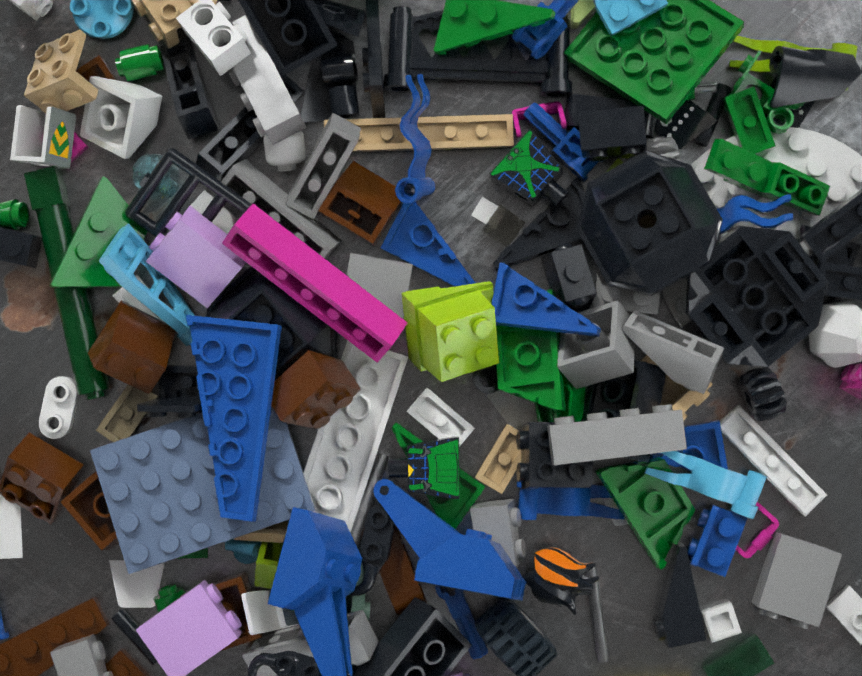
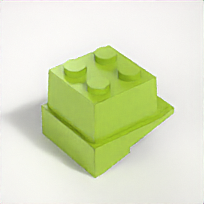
M488 281L448 288L431 287L401 293L404 320L408 322L405 326L408 358L421 372L428 370L439 381L444 382L499 363L495 307L492 305L493 283Z

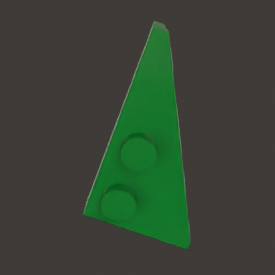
M446 0L433 51L437 55L447 54L448 50L464 45L470 47L477 45L482 40L490 41L513 34V30L529 25L532 27L545 24L550 19H554L556 13L553 9L499 0Z
M397 422L391 428L406 457L408 445L424 442ZM460 467V499L427 495L436 515L454 529L457 528L485 489V485Z

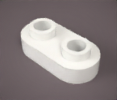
M65 376L55 377L46 386L39 417V428L42 434L48 438L58 439L65 437L73 427L79 396L75 381L72 378ZM60 386L66 391L63 398H59L56 394V390ZM53 417L59 421V426L56 429L50 426V420Z

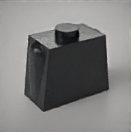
M570 243L561 244L554 252L541 258L550 289L556 292L557 299L575 312L587 310L591 306L597 292L582 244L574 247Z

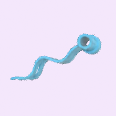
M678 451L661 453L690 469L691 473H671L648 467L645 470V474L660 480L684 486L716 500L732 504L731 511L750 519L755 518L759 508L756 504L767 476L753 470H749L746 476Z

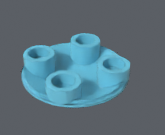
M71 0L70 10L79 29L86 35L96 39H109L121 34L130 24L134 12L131 0Z

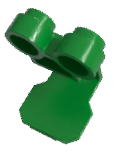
M759 50L755 57L748 54L738 71L743 75L741 78L739 77L733 86L734 89L730 95L743 91L750 85L758 87L762 94L760 103L764 114L767 115L766 120L770 131L782 134L794 122V115L790 109H799L806 102L774 108L769 107L775 89L748 73L762 52ZM773 119L781 120L782 126L776 125Z

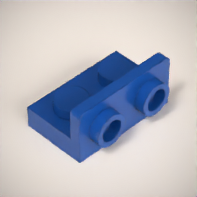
M710 504L709 509L703 508L697 522V526L701 527L697 539L692 537L687 548L690 565L698 566L726 577L748 518Z

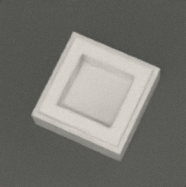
M730 601L700 611L710 642L713 643L742 633Z

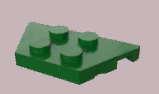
M104 176L100 178L49 285L50 287H122L113 276H110L105 271L99 260L119 229L125 225L130 224L143 240L147 231L126 217L125 210L129 205L108 178Z
M547 290L548 293L556 297L554 290ZM496 325L499 363L496 364L498 389L558 412H566L563 373L557 367L560 342L559 332Z
M660 457L649 459V463L637 461L599 468L595 471L655 567L662 570L667 564L665 558L673 543L678 544L683 534L684 526L689 523L696 510L680 485H674L645 474L647 467L673 473L665 459Z

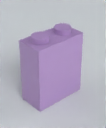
M189 206L183 215L176 212L165 226L170 230L166 236L159 233L148 247L153 252L146 262L208 308L243 268L246 262L222 244L227 236L225 232L193 207Z
M206 580L202 581L136 629V632L167 676L187 675L238 639L242 633L239 629L242 626L239 618L232 610L227 611L221 603V600H223L222 594L213 583L209 585Z

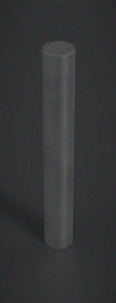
M377 453L350 532L357 547H359L363 536L367 514L373 507L376 498L374 486L379 480H382L389 456Z
M597 566L585 572V575L587 577L598 576ZM598 580L592 584L593 590H590L592 594L588 595L597 662H608L610 657Z

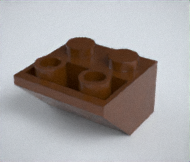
M353 161L336 181L318 211L322 216L375 247L402 202L396 196L395 185Z
M29 432L7 458L0 482V495L7 501L16 503L26 509L35 518L43 519L52 524L63 507L61 501L72 492L77 484L84 464Z

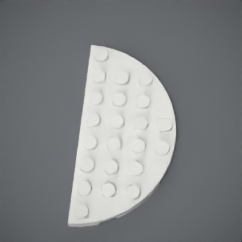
M790 127L782 134L771 132L776 146L758 152L756 155L771 162L783 163L830 185L820 216L786 205H781L773 211L764 213L750 208L742 209H748L761 218L767 219L793 213V220L786 221L770 229L790 231L798 240L800 238L801 225L812 227L862 189V156L830 136L811 130ZM736 136L726 139V141L739 146ZM711 149L703 153L691 164L716 209L723 207L731 198L739 195L748 196L758 202H772V200L723 181V177L705 170L704 167ZM748 221L737 222L725 233L719 234L717 242L737 226L761 227ZM687 277L663 289L662 295L670 315L679 328H682L691 321L685 313Z

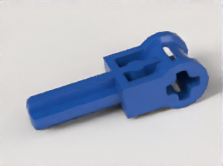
M554 0L549 6H546L541 1L537 7L553 9L556 13L555 18L539 26L532 27L529 25L516 29L513 32L512 39L517 43L521 42L532 51V57L535 59L541 58L568 27L563 18L579 0Z
M535 102L525 110L524 117L555 145L550 152L574 176L579 177L581 181L585 182L588 179L587 174L598 162H603L590 161L589 157L587 160L582 157L580 132L575 127L571 128L568 132L562 129L561 125Z
M435 585L436 593L441 599L445 600L459 632L472 644L468 649L470 657L478 659L486 655L488 648L476 630L475 619L463 590L455 589L449 591L448 588L442 589V586Z

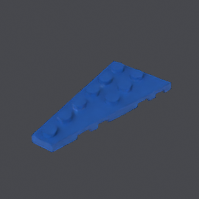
M186 315L187 326L190 327L192 343H190L192 355L195 356L198 372L196 379L205 427L208 429L210 441L208 448L210 456L213 458L216 475L214 482L220 517L255 522L282 326Z

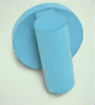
M234 539L225 542V549L232 551L239 562L252 564L257 561L261 542Z

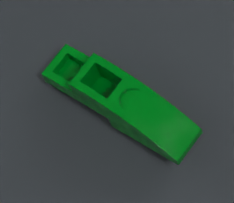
M714 139L704 167L705 170L723 177V181L772 201L791 194L792 200L783 205L818 216L821 214L830 189V185L783 163L771 162L724 139Z

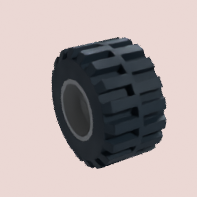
M500 597L474 622L476 630L483 641L516 676H537L558 656L555 646L548 637L509 598Z

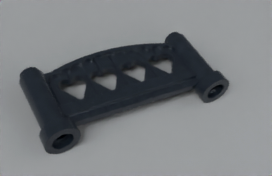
M397 6L393 8V13L390 14L388 74L384 75V90L394 93L411 92L406 83L405 76L411 75L412 82L415 85L417 75L423 74V78L540 82L541 96L567 98V95L572 94V81L569 80V59L564 54V51L570 45V20L568 19V14L563 18L568 27L554 41L548 52L539 59H535L531 54L527 60H525L512 39L513 34L507 35L509 40L496 59L493 58L483 40L477 45H473L464 58H462L457 48L448 50L447 54L437 55L435 53L431 57L419 34L423 30H429L432 33L438 31L443 10L414 16L411 8Z

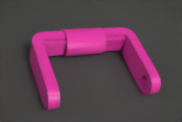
M554 101L538 104L549 115L558 113L562 129L567 128L560 102ZM529 106L512 111L517 138L522 137L519 120L526 119L523 114Z
M758 502L756 504L759 507L758 510L772 523L755 537L745 552L737 545L736 551L744 558L752 557L757 550L761 551L773 538L771 535L779 527L778 520Z

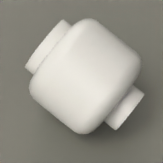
M302 131L272 145L267 134L263 136L266 162L269 165L278 166V171L296 170V164L306 159L305 140Z

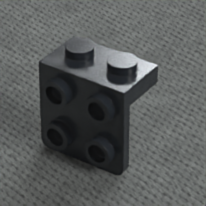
M167 365L158 380L159 398L137 404V411L147 412L148 417L167 416V412H176L178 418L195 417L196 413H201L202 407L196 379L198 375L197 366Z
M528 422L521 426V430H518L516 436L517 449L521 450V462L517 464L516 476L517 481L521 482V489L534 490L541 487L589 488L592 486L593 461L552 465L547 426L555 425L554 422Z

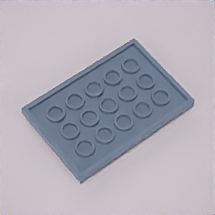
M272 405L255 522L220 517L214 482L216 475L213 458L210 456L208 444H210L208 429L205 427L202 412L196 414L195 417L184 418L90 450L128 574L290 520L293 507L312 512L316 511L288 424L281 422Z

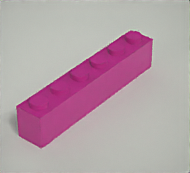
M252 204L239 218L222 242L224 246L377 363L392 347L408 324V322L255 204Z

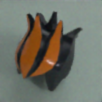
M550 547L535 552V570L522 576L526 584L532 588V594L540 602L558 605L559 607L564 605L569 608L573 615H576V596L591 595L590 590H593L592 584L600 579L599 576L587 577L584 575L585 572L594 568L596 564L581 563L569 553L559 548Z

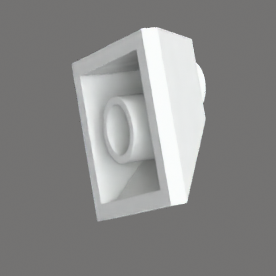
M90 76L89 82L98 89L96 100L85 104L80 136L124 159H129L157 126L162 95L138 84Z

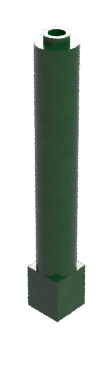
M56 166L24 173L31 207L37 214L51 280L74 235L68 207L71 205L63 171ZM54 288L78 396L85 395L86 400L104 397V390L110 389L107 375L93 367L88 355L98 336L87 288Z

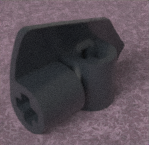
M337 31L332 35L337 46L311 60L300 113L304 123L329 120L332 113L344 119L359 116L355 83L358 81V70L354 42Z
M777 46L773 50L769 61L770 72L778 75L776 88L769 107L774 108L839 97L860 76L862 71L854 55L823 49H808L805 51Z

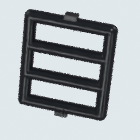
M169 148L151 174L147 172L140 182L141 188L125 210V215L154 237H157L159 233L166 236L169 231L165 226L176 212L181 211L200 183L216 194L202 213L211 222H213L226 202L243 214L252 204L174 148ZM175 164L189 174V177L158 221L155 222L143 214L141 210L171 166Z

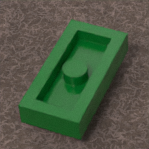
M755 86L722 98L739 147L756 154L776 146Z

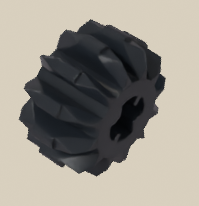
M769 367L755 368L740 376L739 388L742 391L741 396L745 401V406L749 409V413L758 422L772 420L786 412L787 401L784 397L785 392L776 374Z

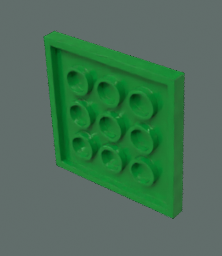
M667 0L668 5L613 36H610L596 12L564 51V54L571 63L637 106H644L646 112L667 124L744 28V21L710 0Z

